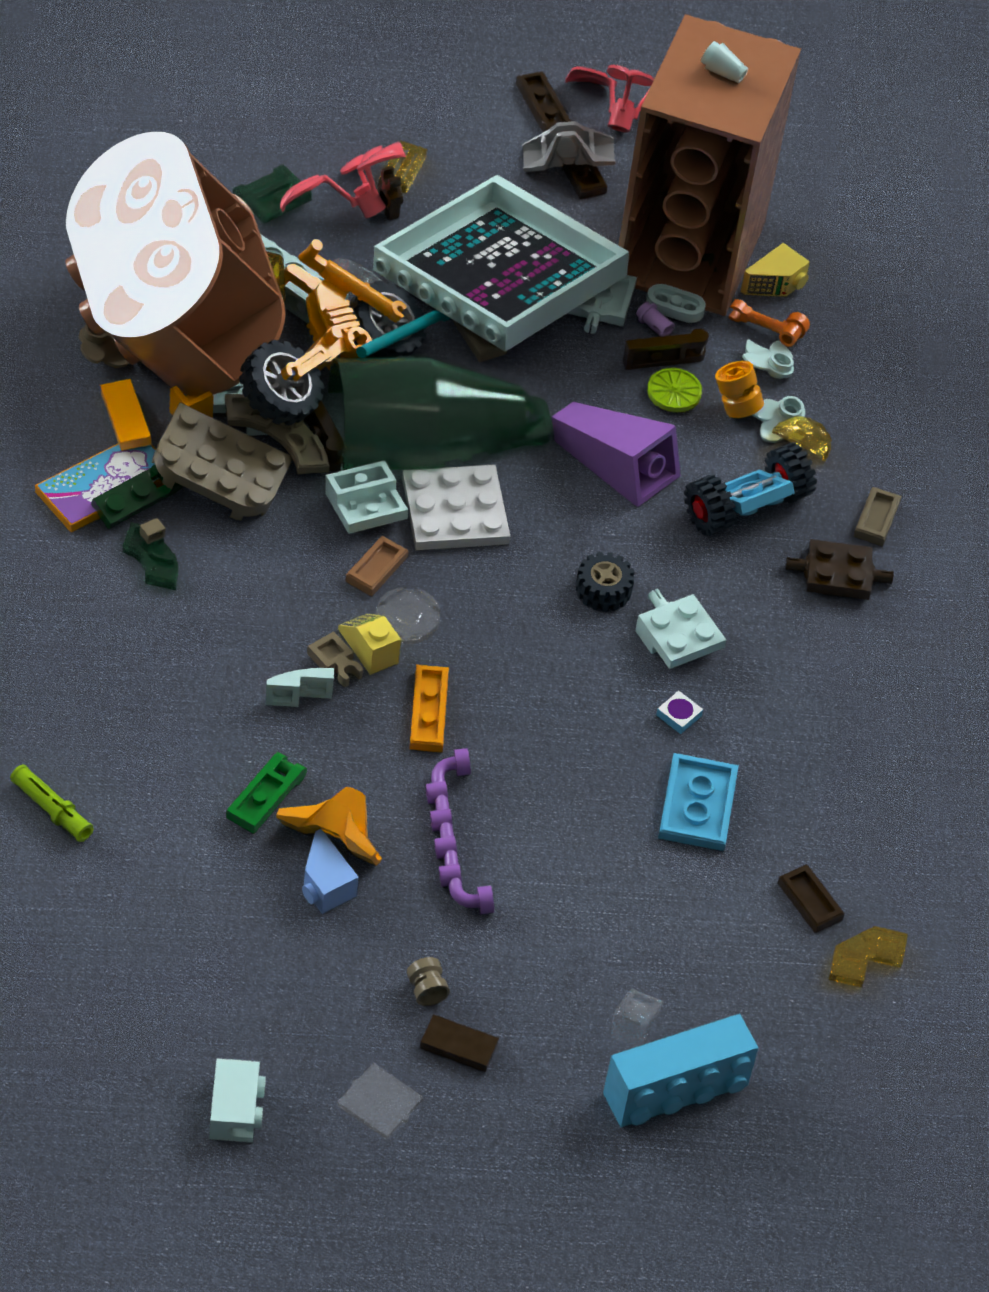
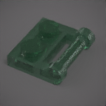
M283 164L275 167L273 172L247 185L240 184L233 188V194L244 200L252 212L264 224L312 201V191L310 190L292 200L286 206L284 212L281 210L280 203L284 194L295 184L301 182Z

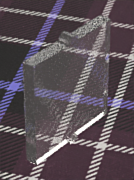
M373 1063L359 1079L352 1080V1086L338 1100L337 1106L387 1140L402 1123L408 1122L409 1115L422 1102L423 1096Z

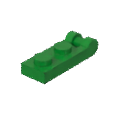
M280 752L275 753L226 810V818L255 834L291 790L303 781L307 768L299 763L292 764L287 761L288 757Z

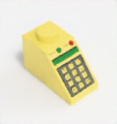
M782 243L745 270L741 292L745 295L788 296L794 290H800L806 284L810 261L785 243Z
M365 614L338 625V630L370 675L399 663L401 638L385 616Z

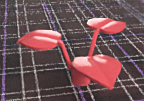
M609 65L607 73L612 78L627 81L623 98H619L617 103H615L617 81L608 78V75L601 71L580 66L573 67L567 75L565 83L591 82L609 86L610 108L608 112L611 115L608 127L619 132H630L633 119H638L641 106L647 95L646 93L635 109L634 102L628 100L631 85L635 83L642 86H651L654 78L638 70H629L619 65Z
M396 142L384 148L381 145L372 148L365 154L355 157L341 168L340 172L342 175L348 174L355 169L358 171L363 185L354 190L356 195L354 198L327 175H315L295 184L284 194L280 203L281 210L284 212L286 206L292 200L314 189L321 183H328L345 197L352 207L358 205L366 219L380 213L386 208V205L376 189L370 167L386 160L400 157L406 158L401 143Z

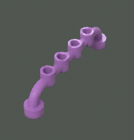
M468 748L455 749L453 757L443 759L435 765L432 770V783L425 784L427 803H435L436 806L435 811H430L432 831H440L441 837L434 839L436 858H444L445 866H439L441 887L449 886L452 898L459 905L467 908H479L480 914L494 913L491 886L477 887V894H468L462 887L461 870L458 863L445 774L448 771L456 770L457 776L471 775Z

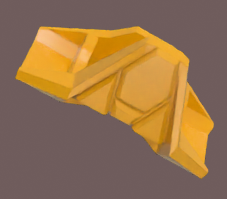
M345 787L331 799L317 805L279 808L277 812V819L287 827L303 834L315 833V831L322 829L324 833L342 840L355 857L375 866L382 860L368 838L366 796L354 788Z

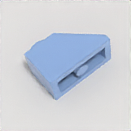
M319 829L315 831L305 868L302 891L306 900L310 904H315L321 914L357 897L359 877L324 831Z

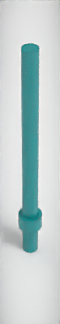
M436 309L359 346L356 349L358 357L365 358L439 321H448L451 318Z

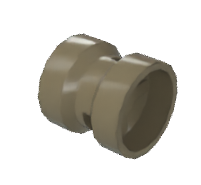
M421 958L407 968L409 981L412 985H415L414 995L419 1005L431 1006L438 1004L450 994L447 981L441 977L443 969L437 958Z

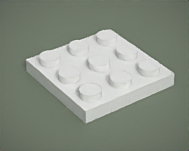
M496 465L403 470L402 482L415 550L509 544L510 532Z

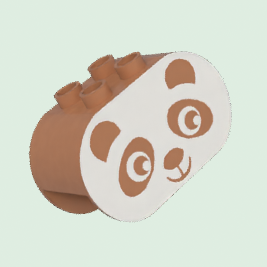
M148 132L130 137L110 148L88 168L74 189L68 205L66 230L74 254L65 260L69 274L75 283L86 292L87 299L79 304V310L88 327L97 335L107 332L114 338L120 353L130 364L134 365L141 361L171 388L177 386L185 395L199 396L208 391L214 395L239 384V376L242 374L240 369L245 359L261 344L265 342L268 344L271 340H279L285 323L284 301L251 208L244 200L232 194L190 153L189 148L183 141L173 134L166 132Z

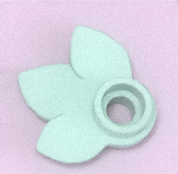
M749 339L747 340L745 345L746 353L742 356L745 361L751 362L753 367L768 371L769 375L777 379L788 378L792 375L794 371L793 355L779 340L775 341L769 349L761 347Z
M786 396L779 402L764 399L762 409L752 415L763 422L760 427V436L766 442L776 443L787 436L792 442L799 443L807 434V426L803 420L805 417L804 404L797 397Z

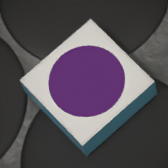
M678 691L657 708L656 716L682 734L702 717L703 709Z

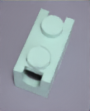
M217 1058L209 1139L253 1143L254 1129H261L263 1107H256L257 1098H264L266 1076H259L260 1062Z

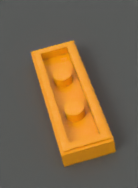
M131 379L101 384V394L121 451L152 445L151 435Z
M416 664L409 750L443 752L449 667Z

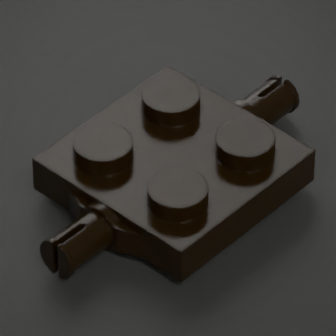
M810 539L806 559L787 556L785 570L804 572L807 580L806 592L864 600L870 599L873 582L892 585L894 571L875 569L872 562L873 547Z

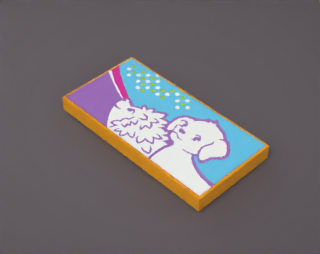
M116 444L36 484L35 493L72 533L100 518L97 511L91 505L93 498L151 468L155 464L152 463V459L156 449L153 445L121 451L119 444ZM159 478L153 480L157 488L163 486Z

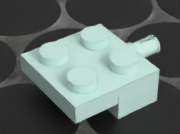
M385 460L355 468L352 462H348V465L345 462L340 468L341 471L326 475L325 494L348 534L408 519V509L396 490V479Z
M655 589V592L652 590L648 594V599L656 608L638 615L635 632L651 654L658 652L669 669L725 648L726 638L694 594L674 602H667L659 589Z

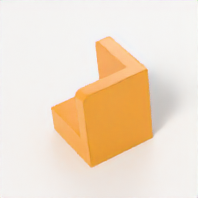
M177 386L170 388L169 412L173 415L179 403H183L213 418L214 396L210 391L199 396H185Z

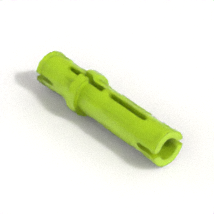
M25 764L14 769L10 776V781L16 784L51 816L50 819L56 826L64 827L78 842H83L91 836L94 830L93 824L89 823L75 810L76 807L71 801H64Z

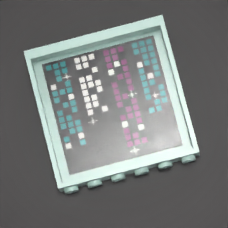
M495 175L375 245L373 271L399 287L404 288L407 292L506 352L626 277L629 251L501 176Z

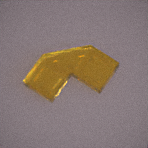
M873 926L835 946L828 980L862 988L868 960L901 968L908 934Z

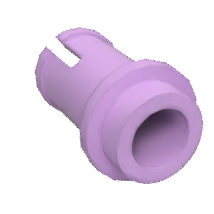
M645 302L636 312V315L639 317L638 321L642 324L646 323L659 337L668 336L673 331L675 324L657 310L655 303Z

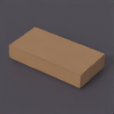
M381 536L346 574L345 582L372 597L408 558V550Z

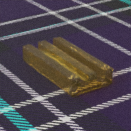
M400 141L403 151L408 150L409 152L395 177L400 176L401 192L407 193L427 157V149ZM417 153L418 155H417L416 159L414 160V162H413L411 168L409 169V171H408L406 177H405L404 180H403L402 177L404 176V174H405L407 168L409 167V165H410L412 159L414 158L415 154ZM400 158L390 159L386 167L393 166L395 169Z

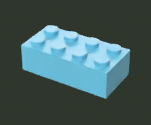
M740 1014L730 1016L611 1055L603 1094L620 1127L630 1124L640 1125L651 1117L663 1113L667 1115L673 1114L684 1106L696 1102L703 1104L717 1095L727 1092L737 1093L749 1084L758 1046Z

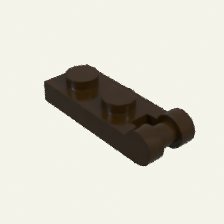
M697 328L691 334L626 340L623 356L625 370L701 362L705 358V346L708 343L709 334L706 330Z
M321 401L318 403V407L303 419V422L307 421L312 433L316 434L320 439L328 457L329 471L334 472L340 470L343 464L342 454L344 453L345 443Z

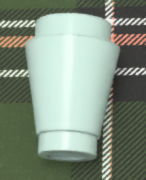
M712 42L701 58V62L706 65L705 69L736 83H740L749 69L724 43Z

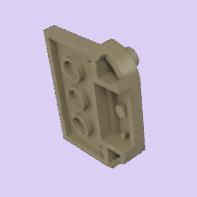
M179 403L152 459V463H155L158 472L163 477L162 483L172 489L176 482L232 509L230 518L240 521L243 516L249 517L259 514L263 516L268 511L292 461L290 455L183 403Z

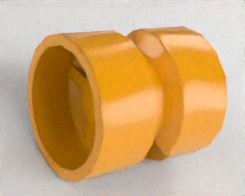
M735 361L717 370L715 378L719 391L723 394L722 401L726 414L729 417L743 418L751 416L762 409L764 400L760 387L757 385L756 373L751 362Z

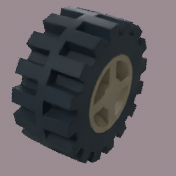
M597 552L596 557L591 554L587 556V560L583 559L579 566L575 586L579 599L583 598V604L586 606L591 604L592 609L596 611L598 607L602 608V612H608V608H612L613 611L618 610L619 605L624 607L627 600L629 601L631 598L635 579L634 569L630 568L631 564L628 561L623 562V557L620 555L613 557L611 552H608L607 555H603V552Z

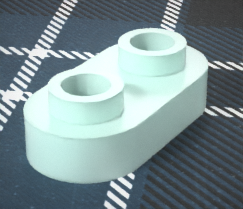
M666 284L651 286L646 302L650 304L655 303L657 310L663 315L683 322L695 323L704 316L706 304L702 297Z

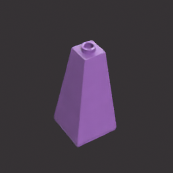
M572 402L552 416L555 442L638 507L681 476L676 426L577 402Z

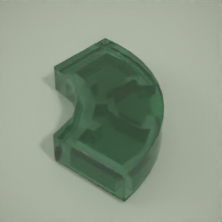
M131 522L123 543L122 553L134 557L142 564L145 571V584L176 591L179 570L175 553L164 542V538L147 544L140 535V524Z

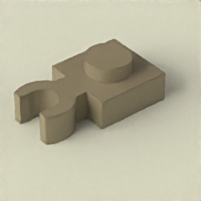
M334 631L308 645V656L320 668H334V671L337 673V680L342 686H349V676L347 673L354 674L358 679L362 678L363 668L358 662L353 661L354 652Z

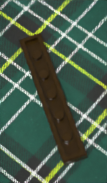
M543 71L516 77V85L542 132L549 130L556 123L571 122ZM563 163L562 168L579 199L607 194L608 186L597 166L588 164L576 165L575 163L565 165Z

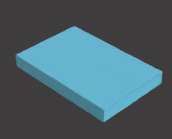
M673 753L658 839L724 851L739 765Z

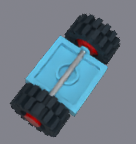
M792 442L773 449L766 454L767 457L764 462L767 466H765V472L757 470L722 484L721 478L715 477L713 474L690 482L685 486L684 495L687 498H684V503L689 507L686 510L688 514L691 513V522L696 523V529L698 531L701 530L703 535L711 536L732 527V524H735L736 521L733 518L736 517V512L743 516L752 515L758 511V508L765 505H775L781 502L792 503L812 495L816 490L814 485L817 484V479L813 477L816 474L815 469L811 468L812 460L807 459L808 453L805 450L802 451V446Z

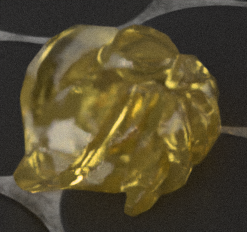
M795 416L780 422L773 428L772 433L791 443L795 442L796 445L799 444L802 448L821 456L822 461L827 460L831 451L832 440L822 423L808 417Z

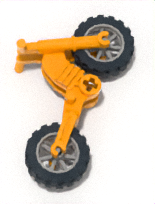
M314 239L299 254L298 258L302 263L318 272V275L324 278L323 281L316 276H312L296 264H289L275 277L279 289L288 282H292L308 294L306 307L310 322L306 326L310 328L309 332L314 336V343L303 354L304 351L298 346L294 348L287 341L279 343L278 340H271L268 344L265 342L245 359L240 369L242 374L239 376L240 384H243L244 387L242 389L244 397H248L250 400L249 405L254 410L257 409L261 417L264 419L270 418L272 423L279 425L282 422L285 425H293L295 422L299 423L318 407V403L323 398L321 391L324 389L323 381H320L319 378L321 376L320 370L327 367L335 374L345 373L354 365L357 359H360L356 353V349L359 346L398 328L397 326L401 327L424 315L422 309L417 307L416 299L413 296L407 295V291L404 288H397L395 283L389 281L383 283L382 280L375 281L373 284L372 282L364 283L330 259L326 260L318 253L323 248V244L318 239ZM349 292L355 295L352 297L351 302L348 299L345 300ZM425 329L369 356H376L377 360L381 362L389 360L390 363H397L399 360L403 361L421 346V342L426 337ZM267 366H269L272 373L266 371Z

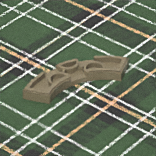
M225 394L224 401L228 426L252 428L277 440L292 457L297 474L329 472V462L325 449L318 436L313 434L303 423L304 420L299 423L295 422L293 425H285L283 422L280 425L272 423V419L261 417L259 415L260 412L257 409L254 410L249 405L250 400L248 397L245 398L242 394Z

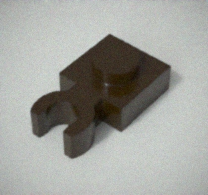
M393 166L381 169V180H378L377 190L386 205V208L382 211L389 221L400 218V208L403 204V195L399 189L401 178L400 176L394 177Z

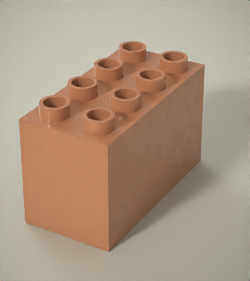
M684 15L640 111L618 245L629 251L627 275L637 277L635 289L648 292L649 288L653 285L666 284L699 295L705 301L706 311L726 316L765 225L801 53L800 48L783 44L777 39L763 38L726 27L716 21H706L690 15ZM712 42L724 43L749 68L740 83L705 69L706 65L701 62V58Z

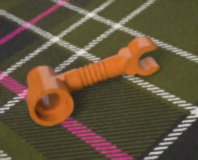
M739 299L734 300L730 308L735 309L728 316L732 321H742L744 323L749 321L779 333V340L785 346H793L798 338H802L810 328L809 319L800 312L791 313L786 320L781 322L753 311L752 307Z

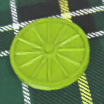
M665 368L655 372L650 377L647 393L650 400L657 407L669 412H685L693 409L700 402L702 385L696 376L686 370Z

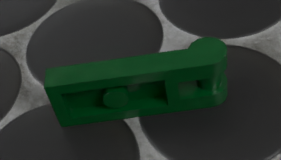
M154 464L144 472L93 498L91 505L97 511L106 527L110 529L175 494L183 486L175 482L172 489L164 484L157 488L153 480L159 478L162 482L163 477Z

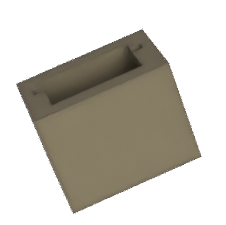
M155 518L140 525V535L147 544H150L165 537L166 528L158 518Z

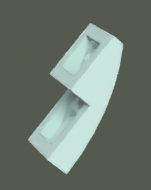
M334 668L301 669L267 679L265 705L298 707L299 697L332 699Z

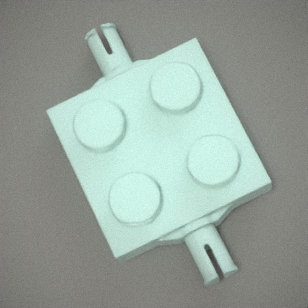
M627 275L571 310L568 314L587 318L584 330L589 333L591 327V334L597 331L599 321L623 326L636 286L637 277Z

